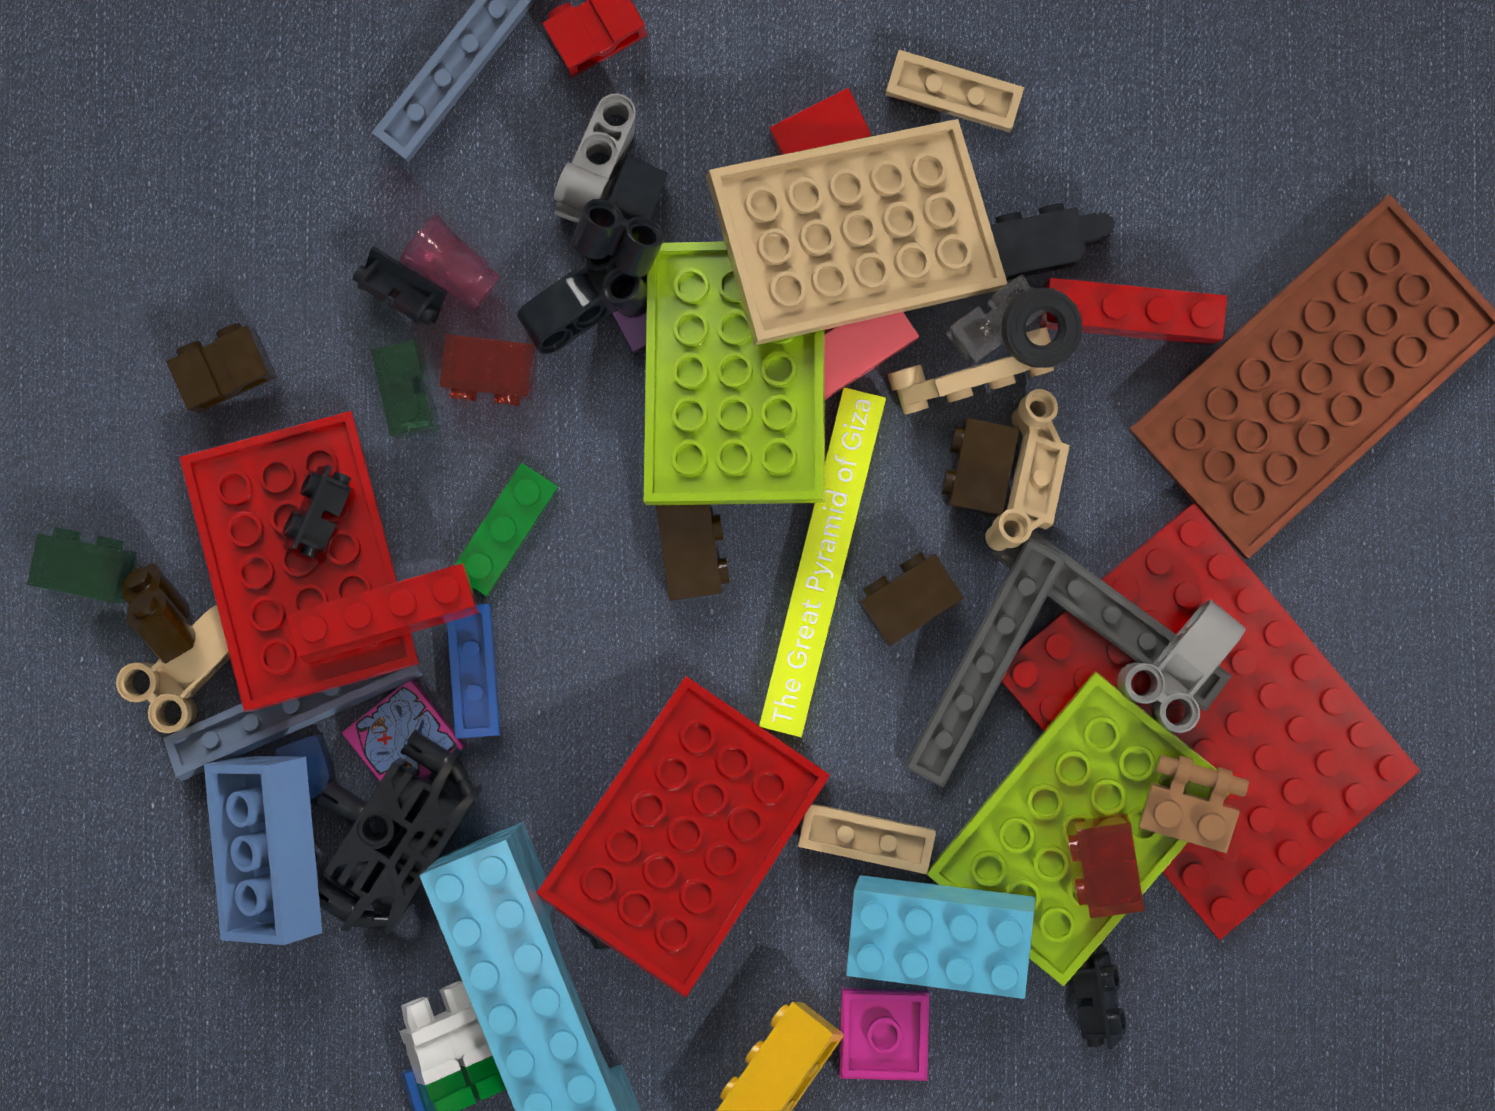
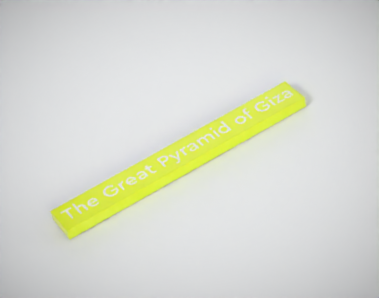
M843 388L825 459V503H814L759 724L762 728L802 737L886 401L885 397Z

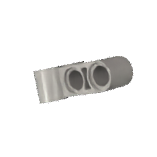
M609 94L598 103L572 163L568 162L565 165L558 180L553 198L557 201L555 215L578 224L584 206L588 201L593 199L609 201L610 195L608 193L635 132V106L625 95ZM611 115H620L626 119V122L621 126H612L605 119ZM594 153H604L610 160L605 164L597 165L590 162L588 158Z
M1209 599L1192 615L1153 664L1134 662L1122 668L1117 678L1118 689L1133 702L1152 703V717L1166 730L1178 733L1190 731L1196 726L1200 718V708L1197 701L1193 698L1194 694L1241 639L1246 628L1212 599ZM1143 670L1150 677V688L1146 693L1137 695L1132 690L1131 679L1135 673ZM1178 699L1184 705L1185 713L1182 720L1172 724L1166 717V708L1171 701Z

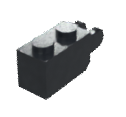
M1057 203L1039 208V215L1022 218L1021 212L998 216L995 218L996 224H992L990 227L1006 280L1008 281L1073 267L1085 253L1086 246L1094 245L1097 242L1101 243L1110 236V233L1114 232L1113 229L1116 221L1113 220L1110 213L1106 214V212L1079 216L1077 207L1065 209L1064 203Z

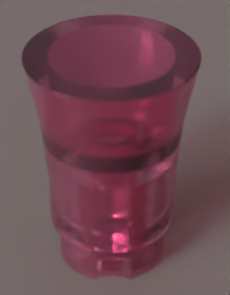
M435 214L419 230L399 262L418 271L447 290L458 301L463 299L474 310L487 298L501 278L498 273L488 267L489 263L475 253L452 231L439 214Z

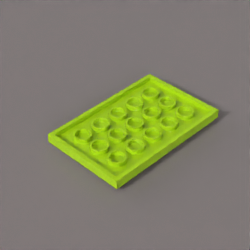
M725 241L663 243L651 270L647 274L644 503L646 505L825 503V330L754 346Z
M1094 671L930 866L927 875L943 886L1035 897L1029 959L1062 986H1065L1188 843L1139 828L1138 823L1150 783L1153 782L1168 787L1171 776L1156 772L1159 756L1164 755L1177 759L1180 755L1193 759V764L1216 771L1217 769L1171 731L1163 728L1150 714L1135 702L1129 700L1118 688L1097 671ZM1188 781L1184 792L1208 798L1211 788Z

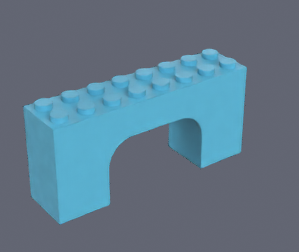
M524 822L440 856L419 876L515 1111H641L623 1065L620 1064L609 1069L567 970L551 923L550 911L552 907L543 902L536 893L545 881L546 876Z

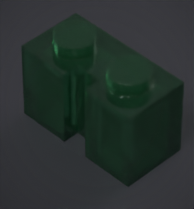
M415 340L371 349L389 435L396 439H403L439 431L440 425L434 398L427 392H421L419 385L420 381L429 380L422 345Z
M54 527L53 534H37L27 585L111 603H126L122 596V585L125 578L133 571L137 552L123 549V540L97 536L96 543L80 540V531L61 527Z

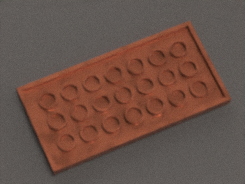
M1388 194L1134 423L1128 431L1190 500L1198 506L1244 559H1249L1495 336V309L1399 203Z

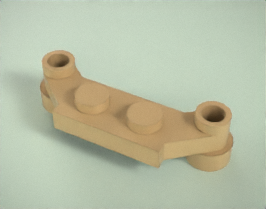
M1047 327L1026 332L1028 338L1034 344L1046 345L1051 342ZM1011 355L927 381L925 380L921 364L888 374L892 391L897 390L903 414L905 415L929 408L928 399L946 395L948 403L973 396L971 387L988 383L990 390L1016 383L1015 374L1027 371L1029 377H1034L1054 371V367L1033 368L1018 362Z
M1035 389L1022 398L1018 408L1012 414L1013 425L1015 428H1020L1019 431H1021L1023 439L1007 510L996 517L985 535L989 547L996 551L1015 548L1028 540L1034 529L1039 527L1046 530L1054 522L1070 445L1061 442L1051 421L1057 415L1058 404L1055 397L1044 389Z

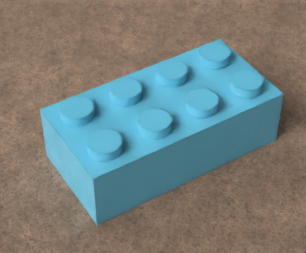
M860 875L854 889L846 976L1025 999L1035 897Z

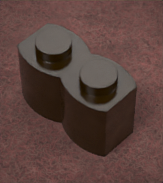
M154 563L133 570L125 578L122 585V596L129 604L127 610L128 624L158 659L166 664L194 646L196 634L193 626L188 622L189 604Z

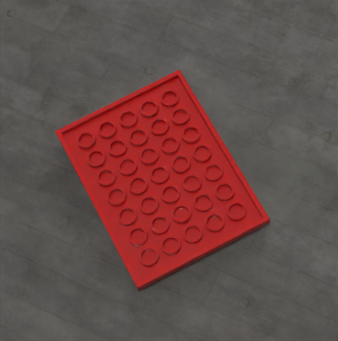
M1191 503L1101 580L1176 635L1192 615L1209 599H1212L1246 628L1241 639L1218 665L1232 675V677L1207 711L1200 709V718L1195 727L1183 733L1172 732L1216 769L1218 767L1233 771V776L1249 780L1245 797L1230 793L1223 802L1238 807L1240 810L1228 852L1223 853L1188 842L1162 872L1214 936L1221 940L1419 773L1420 769L1195 503ZM1064 610L1018 649L1001 682L1044 732L1094 671H1097L1118 688L1117 678L1121 669L1127 664L1136 661ZM1141 670L1134 674L1131 679V687L1135 694L1142 695L1150 688L1151 680L1145 671ZM1178 699L1171 701L1166 708L1167 719L1172 724L1182 720L1185 713L1184 705ZM1135 702L1137 705H1139L1142 709H1144L1148 714L1152 716V703L1144 704Z

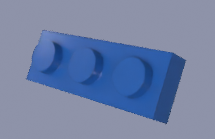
M492 604L477 605L478 614L447 622L455 739L501 735Z

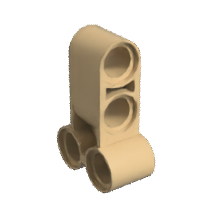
M217 605L210 608L192 625L196 634L192 649L166 664L160 660L155 664L149 662L128 664L117 675L116 686L121 697L130 702L149 701L151 703L148 708V719L153 728L159 732H178L193 725L197 718L198 710L192 697L230 659ZM140 670L146 672L150 678L149 689L144 694L137 692L133 685V678ZM171 700L178 703L182 711L181 719L175 725L168 722L164 715L165 706Z

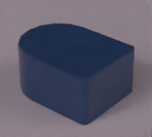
M322 733L275 749L277 756L306 757L310 798L324 794L323 791L331 780L335 779L334 765Z

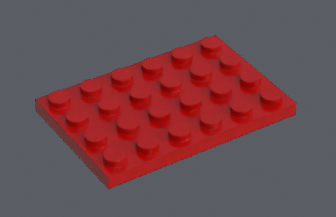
M352 411L179 457L245 712L255 711L420 664L412 633L306 663L297 656L286 615L288 613L398 582ZM329 465L332 468L328 476L332 478L335 471L349 476L351 481L348 486L352 490L348 495L340 516L323 511L321 518L336 525L325 552H319L315 560L300 554L303 545L298 544L297 549L283 548L287 537L283 536L282 532L289 515L293 511L298 513L305 496L300 495V490L307 474L311 470L316 472L318 466Z
M685 676L536 893L543 902L685 998L830 777V774Z

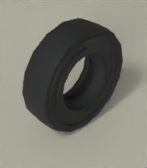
M1032 288L1019 294L1007 306L1002 318L1001 336L1007 351L1018 362L1033 368H1051L1065 362L1076 351L1082 337V318L1077 305L1066 294L1053 288ZM1039 310L1050 312L1058 323L1056 337L1046 345L1034 344L1026 334L1028 318Z

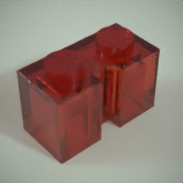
M445 334L439 387L445 391H451L450 399L476 402L477 394L494 395V404L520 407L521 399L532 400L537 348L534 344Z
M1121 814L1075 821L1077 834L1068 835L1072 862L1081 861L1084 878L1075 879L1079 906L1088 905L1090 918L1145 911L1129 815Z

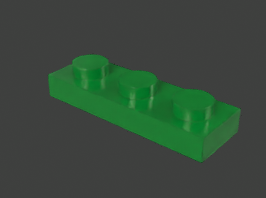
M523 463L519 465L455 563V565L464 564L472 587L485 596H489L559 488V486Z

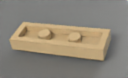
M898 50L885 95L1010 133L1024 87Z
M812 803L803 817L798 847L927 874L936 830Z

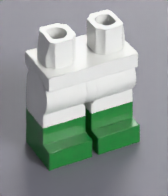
M457 981L439 990L447 1010L434 1016L427 997L415 999L401 1006L406 1029L399 1032L403 1043L406 1044L407 1054L426 1111H460L475 1104V1099L482 1101L506 1090L462 981Z

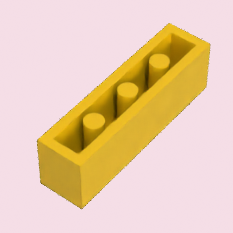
M792 1002L790 1006L787 1004L783 1005L771 1021L770 1025L774 1029L765 1042L760 1040L748 1053L745 1062L749 1065L739 1078L735 1076L724 1087L720 1095L723 1102L717 1111H792L845 1034L805 1003Z

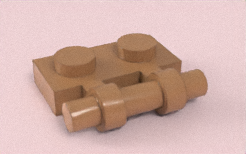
M1160 755L1156 772L1171 776L1168 787L1153 782L1150 783L1138 823L1139 828L1227 853L1240 810L1238 807L1223 802L1227 793L1245 797L1249 780L1233 776V771L1218 767L1216 771L1193 764V759L1179 755L1175 759ZM1190 781L1210 787L1208 798L1184 792L1185 785Z

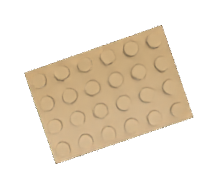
M958 119L709 170L706 175L754 346L998 291L1008 285Z

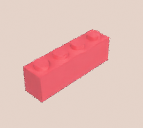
M904 312L825 329V400L918 339L919 335Z

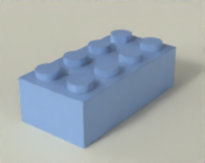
M240 756L204 764L221 940L286 945L321 934V909L306 757Z

